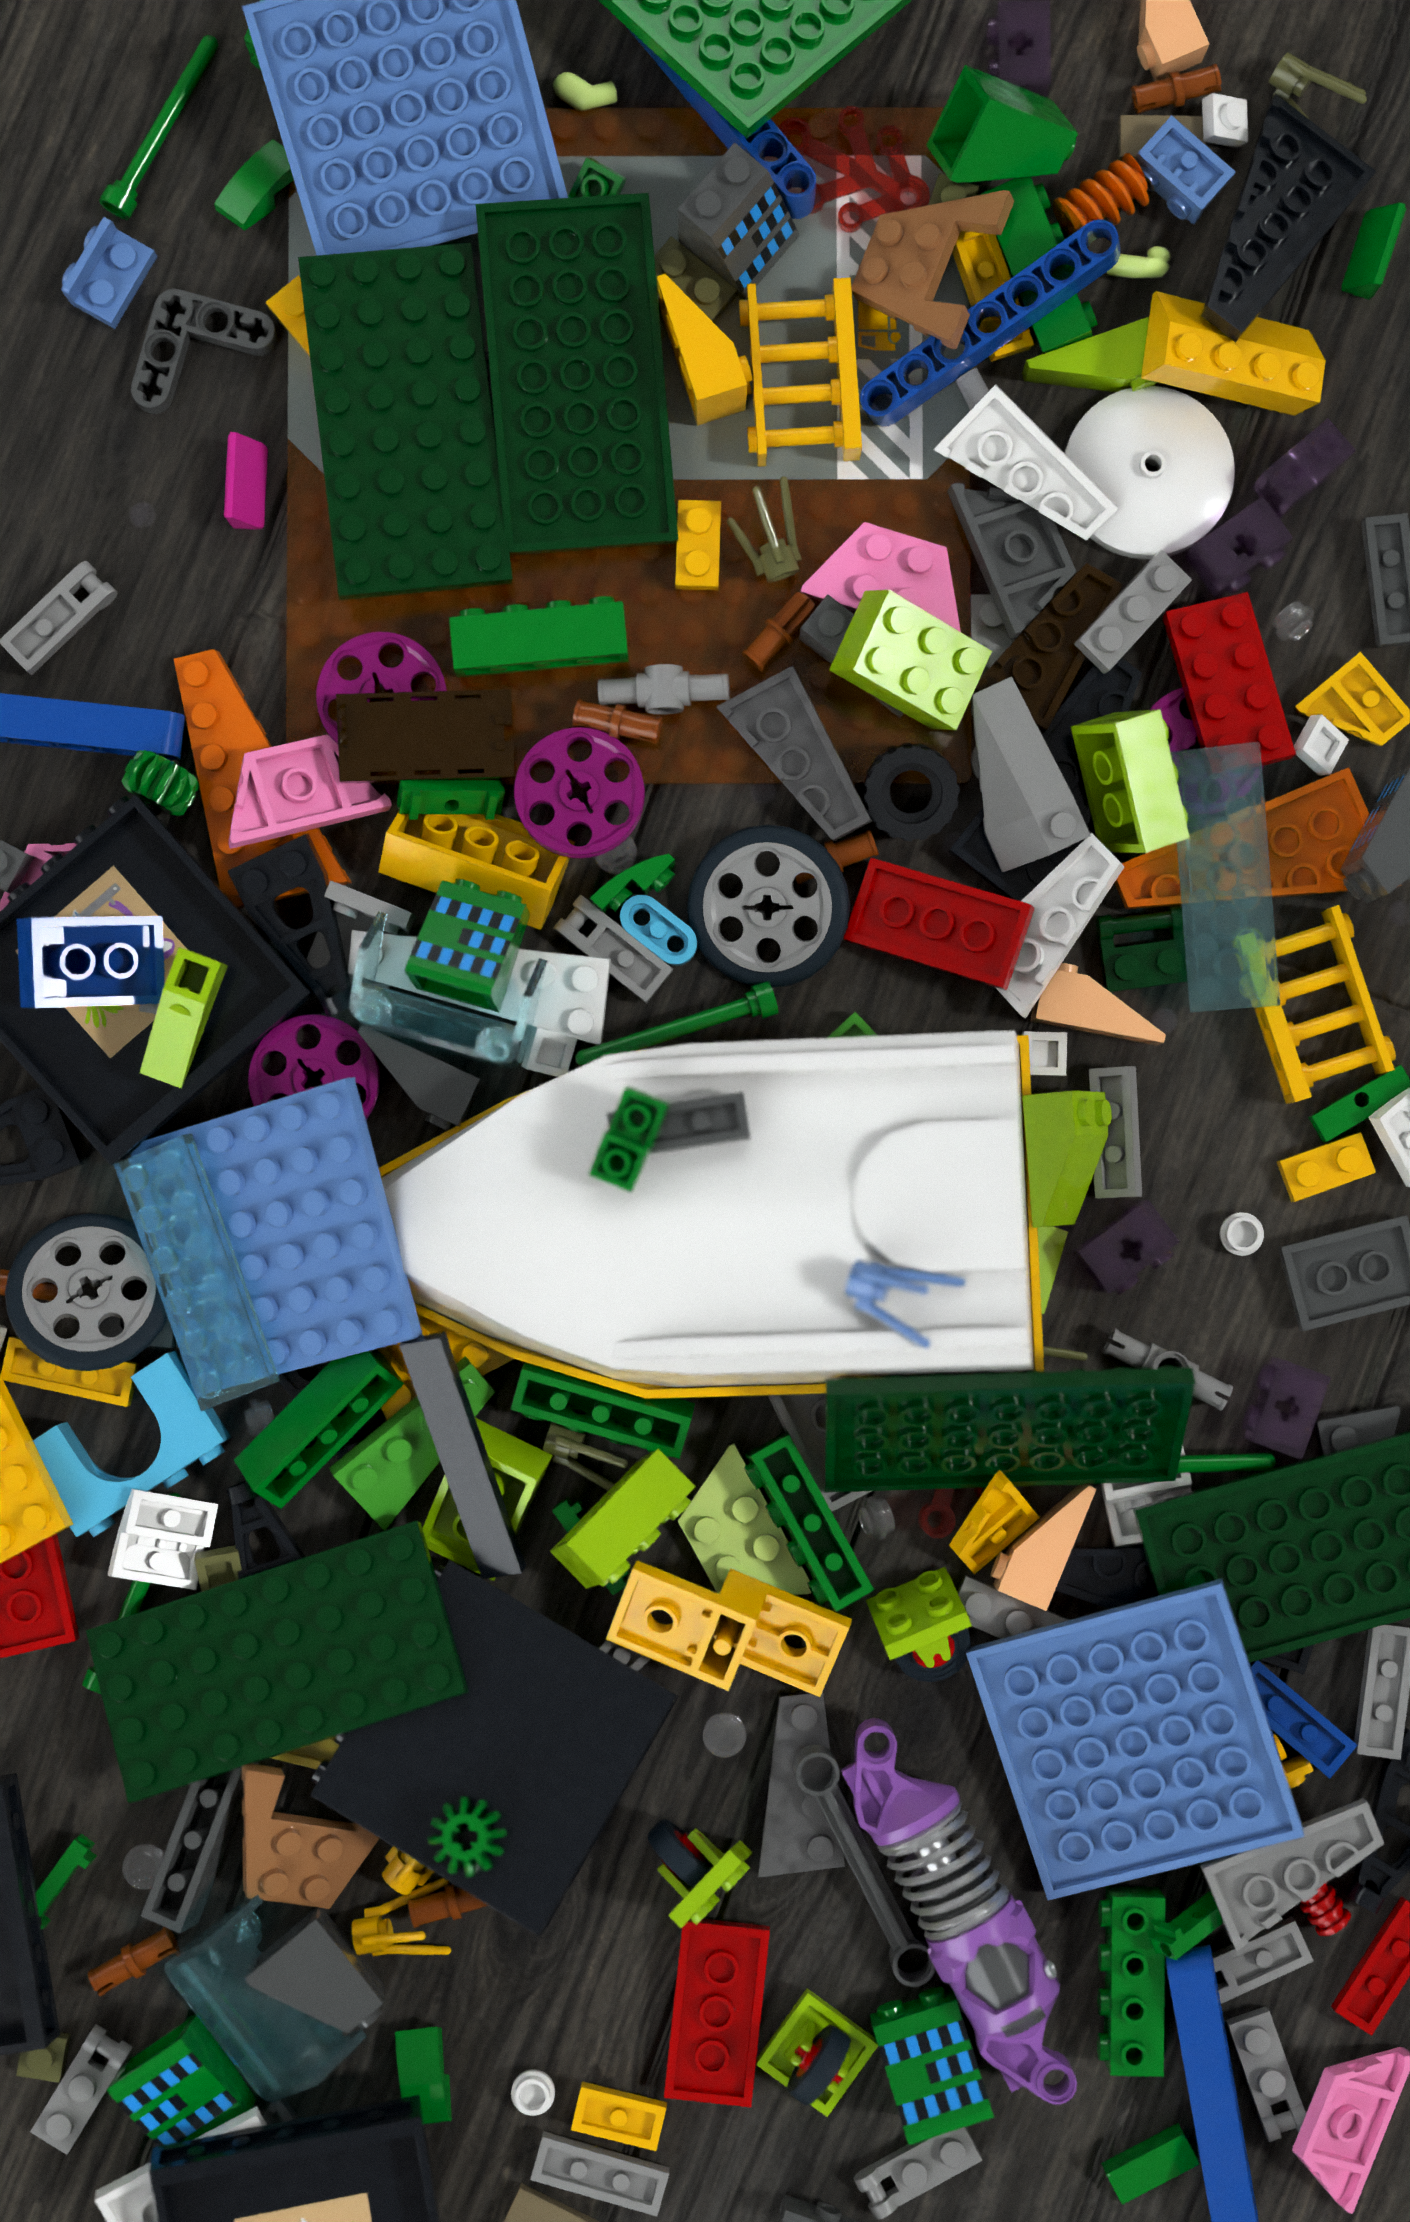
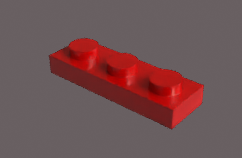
M1403 1896L1400 1897L1331 2005L1336 2013L1371 2036L1410 1977L1409 1900Z

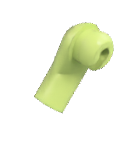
M564 72L554 80L553 89L556 95L577 111L617 103V92L612 81L591 85L571 72Z
M1154 246L1148 250L1147 257L1121 254L1114 267L1107 271V275L1133 279L1161 278L1170 268L1168 264L1170 252L1166 248Z

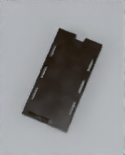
M511 689L336 694L340 783L515 778L513 742H505L504 727L513 725ZM481 697V699H459V700H455V698ZM437 698V700L411 701V699ZM391 699H394V701H386V702H368V700H391ZM458 770H484V773L458 774ZM440 771V774L414 775V772ZM397 772L396 776H371V773Z

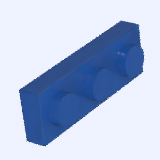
M1258 1660L1250 1662L1249 1664L1270 1728L1330 1779L1358 1745Z

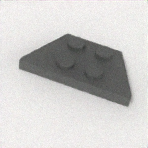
M963 483L951 484L947 491L1008 635L1010 639L1017 638L1076 573V569L1055 521L1039 513L1038 510L1023 501L1007 494L1002 489L990 487L988 492L964 489L965 484Z

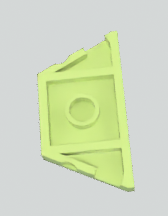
M735 1443L728 1445L720 1460L700 1486L689 1506L678 1519L679 1525L717 1594H720L730 1568L793 1595L811 1594L807 1585L810 1579L803 1566L798 1567L786 1546L789 1541L782 1528L777 1529L765 1508V1505L768 1503L760 1488L756 1490L744 1469L746 1463Z

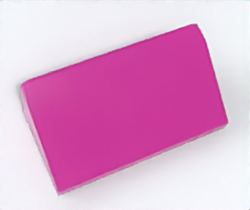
M230 432L227 442L224 517L234 529L260 530L263 529L265 524L268 448L257 440L237 432Z

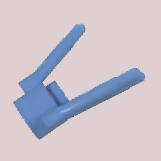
M856 1260L846 1286V1295L857 1299L855 1309L872 1314L908 1339L913 1340L924 1348H928L930 1341L875 1305V1301L884 1302L890 1287L920 1294H927L929 1292L928 1286L913 1281L962 1287L965 1285V1280L961 1277L888 1267L875 1262L869 1264Z

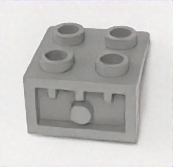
M331 880L324 895L325 898L334 902L332 910L336 912L347 967L349 965L352 930L410 936L417 919L412 912ZM317 932L306 959L314 968L325 966L330 961V953L324 935L321 932ZM349 974L351 984L380 996L387 994L390 985Z

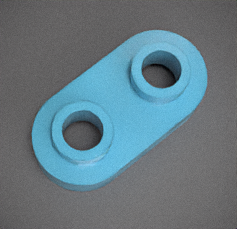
M635 895L623 904L620 911V921L623 929L665 963L671 966H680L693 958L697 949V938L694 931L662 904L648 895ZM638 911L649 913L650 921L646 925L640 926L634 922V915ZM673 937H679L684 942V947L679 952H672L667 947L668 941Z

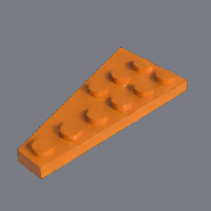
M212 649L174 658L220 888L239 909L245 908L228 870L307 833L327 871L329 882L331 880L341 885L352 883L345 870L341 868L332 852V847L319 828L230 849L228 840L243 756L245 753L272 746L266 737V732L252 713L244 699L242 690L219 651ZM296 887L277 896L274 901L309 892L305 888Z
M1348 767L1189 835L1190 838L1128 860L1122 863L1125 867L1114 883L1125 909L1348 892L1343 882L1345 875L1340 869L1363 827L1369 811Z

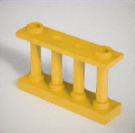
M851 277L833 278L832 293L825 294L824 299L757 303L756 283L747 284V298L739 300L740 327L748 326L751 374L753 379L752 391L755 426L747 427L748 453H757V467L766 466L767 448L834 443V448L842 447L843 461L860 460L862 437ZM825 317L826 321H833L834 336L827 337V341L760 345L758 321ZM828 359V363H836L837 378L830 379L828 384L765 388L762 386L761 363ZM831 401V405H839L840 421H833V426L765 430L764 405Z
M1339 905L1321 912L1325 923L1323 925L1267 943L1264 939L1259 940L1257 932L1241 936L1232 941L1286 1104L1312 1097L1309 1088L1313 1087V1082L1372 1063L1376 1075L1395 1070L1392 1063L1396 1059L1393 1043L1388 1036H1383L1351 938L1354 937L1353 924L1347 913L1342 914ZM1329 940L1331 941L1339 965L1281 984L1278 980L1273 981L1268 965L1272 964V959ZM1343 981L1345 982L1352 1006L1295 1025L1292 1021H1286L1282 1006L1286 1005V1000ZM1358 1022L1366 1047L1309 1066L1305 1062H1300L1295 1047L1300 1045L1301 1040Z

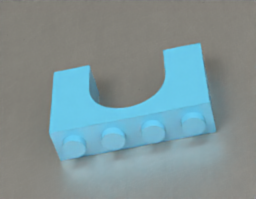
M176 1351L166 1353L131 1376V1379L156 1416L161 1432V1443L157 1457L152 1465L141 1475L117 1477L100 1469L92 1461L68 1422L54 1426L33 1440L73 1522L70 1528L76 1538L88 1531L94 1538L113 1526L116 1522L112 1516L126 1507L132 1489L149 1492L163 1483L167 1490L189 1476L185 1470L187 1466L198 1459L204 1466L225 1452L221 1444L232 1437L205 1395H200L189 1378L187 1367Z

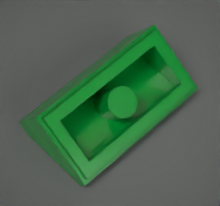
M1399 202L1373 208L1364 214L1341 290L1368 300L1374 297L1383 284L1407 209L1405 207L1406 204Z
M1179 2123L1101 2163L1122 2205L1200 2165Z

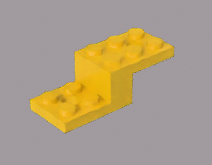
M637 1560L628 1579L606 1640L729 1691L739 1664L820 1697L846 1638L852 1619L731 1568L720 1594H717ZM654 1610L666 1611L672 1617L673 1622L661 1624L653 1618L651 1612ZM792 1634L798 1635L804 1639L807 1646L793 1648L787 1644L784 1637Z

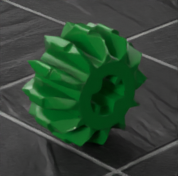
M146 750L137 751L133 760L130 759L124 770L126 773L121 780L128 792L136 794L147 804L175 816L184 815L188 806L191 807L199 787L196 777L189 773L187 769L180 767L175 762L161 755L159 756L152 751Z
M461 1797L459 1812L451 1803L443 1805L444 1813L449 1821L438 1817L433 1818L431 1821L434 1827L443 1830L442 1835H434L428 1838L429 1844L437 1845L442 1843L444 1849L435 1854L434 1859L436 1862H441L451 1856L452 1858L447 1870L450 1874H455L463 1862L466 1876H474L476 1873V1860L481 1868L487 1871L493 1865L486 1852L496 1856H501L504 1852L501 1846L492 1843L493 1838L505 1837L507 1831L503 1828L492 1830L491 1825L501 1817L499 1811H494L485 1818L483 1817L487 1809L486 1800L480 1799L472 1812L469 1797ZM465 1823H468L470 1831H477L478 1840L470 1843L473 1846L471 1850H467L466 1842H458L457 1838L458 1832L465 1831L463 1828Z

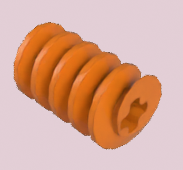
M1125 153L1122 161L1116 160L1109 164L1108 171L1105 169L1099 170L1095 173L1093 180L1090 178L1085 179L1081 182L1079 189L1072 188L1068 190L1065 199L1062 197L1054 199L1053 211L1061 228L1067 235L1071 236L1087 223L1093 220H1104L1106 217L1113 225H1118L1121 221L1119 208L1128 216H1131L1135 213L1133 199L1141 206H1147L1149 204L1148 185L1144 172L1136 159L1130 153Z

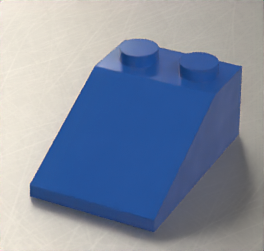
M162 916L36 917L17 919L20 1008L159 1004L165 985Z

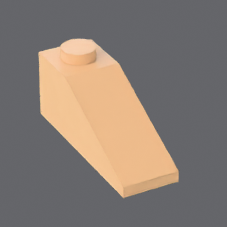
M1140 0L1137 54L1142 67L1145 70L1150 69L1154 81L1167 78L1169 72L1176 70L1181 72L1202 63L1209 47V41L1191 1Z
M1061 963L1033 1006L1030 1022L1156 1046L1163 1044L1165 1041V1033L1090 976L1077 973L1078 966Z
M1090 1484L1078 1485L1009 1545L1006 1554L999 1552L990 1574L991 1577L996 1578L993 1585L997 1591L1047 1611L1097 1490Z

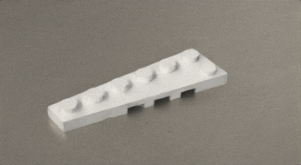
M352 930L348 965L349 974L530 1026L548 1029L589 1043L602 1044L611 959L519 948L504 1000L498 1013L416 989L404 970L418 938L417 936Z

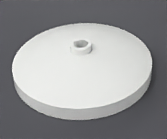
M1149 386L1134 392L1132 388H1128L1109 395L1095 404L1082 417L1065 449V454L1117 505L1118 509L1090 538L1103 548L1121 556L1135 559H1151L1161 550L1168 556L1187 550L1202 540L1213 529L1231 498L1235 477V464L1229 439L1219 421L1205 406L1177 390ZM1145 463H1149L1151 466H1156L1158 471H1149L1146 468Z

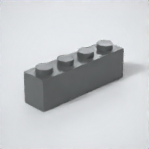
M241 1768L190 1785L141 1917L178 1933H182L199 1923L242 1810L243 1781L241 1778Z

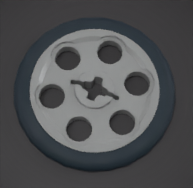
M767 824L746 827L723 838L707 852L697 866L689 886L687 910L690 927L697 938V946L712 966L728 978L747 986H754L768 981L772 988L791 986L808 979L827 965L839 949L848 928L850 902L847 884L841 869L825 847L809 835L790 827ZM764 851L773 852L779 858V870L772 876L761 874L756 867V859ZM727 873L736 874L740 877L743 884L742 892L735 898L724 896L719 889L720 879ZM809 873L815 877L817 890L811 897H801L795 892L793 881L798 874ZM765 895H771L773 903L792 905L793 908H782L773 912L771 919L765 918L764 911H758L757 908L745 909L743 906H755L757 903L765 900ZM801 916L811 917L817 923V935L811 940H801L794 932V923ZM725 917H736L742 922L743 934L738 940L729 941L721 935L720 924ZM772 938L778 942L781 953L776 961L765 962L758 956L757 945L760 940Z
M95 1213L69 1216L43 1228L32 1236L18 1252L8 1273L6 1284L7 1314L17 1336L30 1351L44 1361L70 1370L94 1371L112 1368L133 1359L149 1347L164 1328L173 1302L169 1286L172 1278L170 1268L154 1244L153 1237L133 1222L113 1215ZM109 1245H118L125 1251L124 1259L116 1265L105 1264L100 1259L102 1250ZM74 1246L81 1251L79 1261L71 1266L59 1264L56 1261V1255L62 1247ZM140 1280L145 1283L147 1292L144 1297L135 1301L126 1299L122 1295V1288L127 1282ZM44 1282L53 1283L58 1288L57 1296L47 1303L38 1302L33 1297L35 1287ZM89 1283L92 1287L100 1285L97 1289L98 1297L91 1300L87 1295L79 1297L83 1294L82 1286ZM110 1316L120 1318L125 1324L122 1333L116 1337L102 1335L99 1331V1326L105 1318ZM73 1318L80 1324L78 1333L68 1339L58 1337L54 1332V1328L59 1320Z

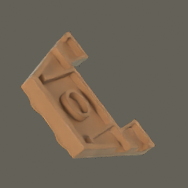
M1002 190L880 215L851 286L854 297L895 320L899 318L913 325L916 331L926 336L930 334L940 339L942 344L948 348L957 349L970 314L965 305L934 302L933 299L961 231L1002 235L1014 204L1010 191Z
M257 1764L242 1766V1815L244 1817V1838H242L243 1890L246 1897L330 1909L377 1843L379 1837L355 1822L346 1823L273 1812L285 1777L282 1769Z

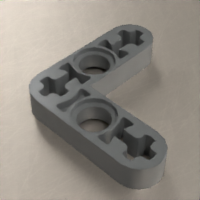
M169 289L164 291L155 302L132 380L131 393L133 399L143 411L149 414H159L170 407L191 338L251 355L263 356L269 354L278 343V332L271 318L260 311L184 290ZM177 302H180L185 311L184 315L177 314L173 323L175 331L180 333L179 336L169 331L171 317L166 311L167 308H175ZM222 312L228 317L226 328L218 333L208 331L205 327L207 317L212 313ZM237 318H241L239 322L247 330L256 331L258 325H262L267 337L261 336L257 339V343L253 342L249 333L237 329ZM163 341L173 343L175 345L173 358L166 362H159L153 358V349L158 343ZM149 367L159 372L157 387L162 392L161 396L154 395L151 401H148L143 393L144 388L151 389L155 380L152 371L148 370Z

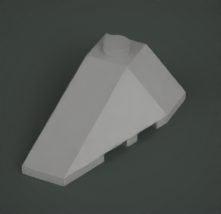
M1012 676L974 693L971 697L975 743L979 758V783L983 799L984 833L1001 871L1006 872L1046 857L1090 837L1091 835L1073 794Z

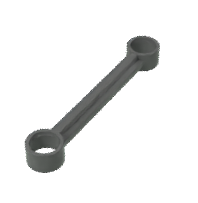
M821 1745L804 1747L797 1753L793 1761L795 1778L799 1787L805 1793L815 1796L890 1945L889 1963L895 1977L899 1982L910 1987H917L927 1983L935 1972V1967L927 1952L929 1945L924 1938L913 1934L838 1785L840 1770L834 1755L829 1749ZM813 1757H823L832 1763L830 1775L820 1783H809L801 1776L804 1763ZM911 1948L924 1950L927 1953V1960L921 1969L911 1973L899 1969L898 1959L904 1951Z

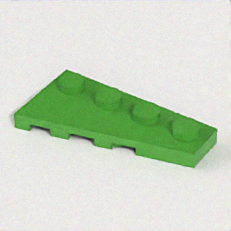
M465 1356L456 1365L474 1417H476L495 1391ZM416 1396L329 1468L337 1481L384 1531L440 1462L418 1397Z

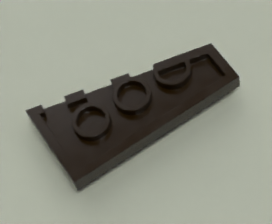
M1086 563L980 677L974 693L1012 676L1036 725L1043 734L1048 730L1086 657L1074 645L1075 641L1118 596L1123 584Z

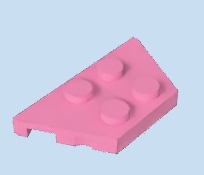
M863 522L802 585L801 593H804L810 599L822 602L828 594L851 612L856 611L865 591L890 589L961 632L947 547L867 522Z
M328 734L245 753L242 759L228 844L230 849L357 819L389 811L392 803L385 793L381 796L370 783H340L338 744Z
M1397 2047L1325 2067L1292 2148L1294 2154L1335 2202L1348 2213L1353 2214L1410 2072V2051L1406 2048Z

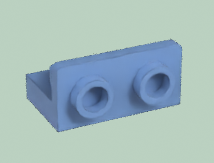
M1172 115L1142 147L1135 158L1144 172L1148 185L1147 190L1155 191L1167 201V207L1176 217L1182 220L1187 219L1192 224H1195L1200 219L1206 207L1233 179L1236 173Z
M103 217L98 227L94 226L88 232L84 241V251L77 263H71L66 269L62 279L63 286L61 290L73 306L115 329L158 256L153 249L117 230L111 220Z

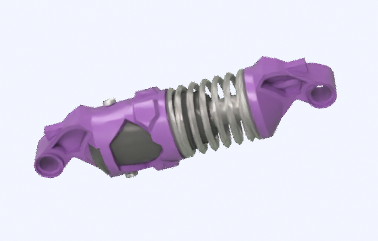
M880 1718L864 1720L855 1732L854 1762L841 1769L853 1793V1803L859 1826L871 1835L874 1843L877 1844V1848H879V1852L889 1856L887 1866L896 1871L895 1881L900 1885H904L902 1896L912 1900L910 1910L920 1915L918 1925L925 1929L924 1937H926L929 1945L927 1951L929 1958L944 1983L950 1984L957 1997L956 2000L960 2011L966 2014L975 2032V2040L980 2054L993 2067L1000 2070L1011 2092L1024 2086L1051 2104L1059 2105L1068 2102L1074 2096L1077 2088V2080L1072 2067L1063 2054L1042 2045L1045 2025L1059 1994L1060 1984L1056 1978L1057 1972L1054 1964L1051 1961H1047L1034 1937L1036 1929L1022 1902L1014 1899L1013 1895L1009 1893L1006 1885L996 1883L1000 1871L988 1868L992 1856L980 1853L984 1842L972 1839L976 1827L964 1824L968 1812L960 1810L962 1801L956 1788L947 1784L913 1778L895 1770L897 1742L892 1728L886 1721ZM881 1732L888 1737L885 1747L876 1752L866 1749L864 1746L866 1737L870 1733ZM963 1834L952 1843H949L948 1839ZM972 1848L969 1852L957 1858V1853ZM911 1853L902 1863L894 1862L898 1856ZM917 1869L909 1878L902 1877L905 1871ZM921 1885L917 1893L910 1892L913 1886ZM920 1901L924 1908H920L918 1906ZM1057 2069L1065 2072L1063 2079L1058 2084L1049 2085L1043 2082L1045 2075L1051 2070Z

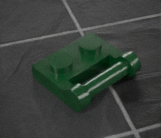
M1182 904L1168 906V911L1111 918L1109 914L1096 916V932L1104 987L1109 992L1114 993L1193 981L1186 933V915ZM1170 928L1171 940L1114 947V935Z

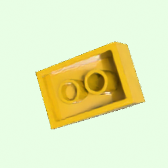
M666 274L658 275V306L697 426L745 411L747 395L752 394L750 381H753L746 356L738 357L734 343Z

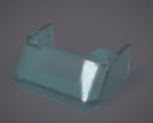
M378 911L358 949L349 1008L355 1019L367 1028L384 1035L500 1069H513L519 1066L524 1059L531 1036L548 961L539 958L523 994L516 1026L374 985L387 917L386 913Z
M256 1895L231 1909L184 1946L165 1963L164 1968L171 1983L253 2090L264 2100L276 2102L317 2086L367 2036L363 2030L343 2036V2031L260 1992L246 1982L245 1976L250 1962L261 1954L256 1946L262 1941V1923L252 1911L263 1900L259 1895Z

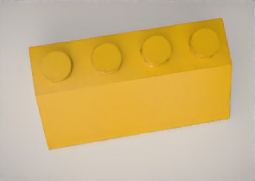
M1158 291L1152 293L1141 374L1142 379L1293 416L1320 403L1326 360L1310 330L1256 317L1237 342H1234L1201 316L1205 303Z
M398 811L385 835L378 873L437 893L442 881L454 884L455 879L473 882L481 887V892L495 896L497 891L513 893L522 898L521 903L527 905L530 913L527 925L541 930L554 904L570 858L546 850L528 834L521 822L495 814L494 820H486L484 814H419L418 820H409L408 814H399ZM568 839L569 843L575 844V841Z

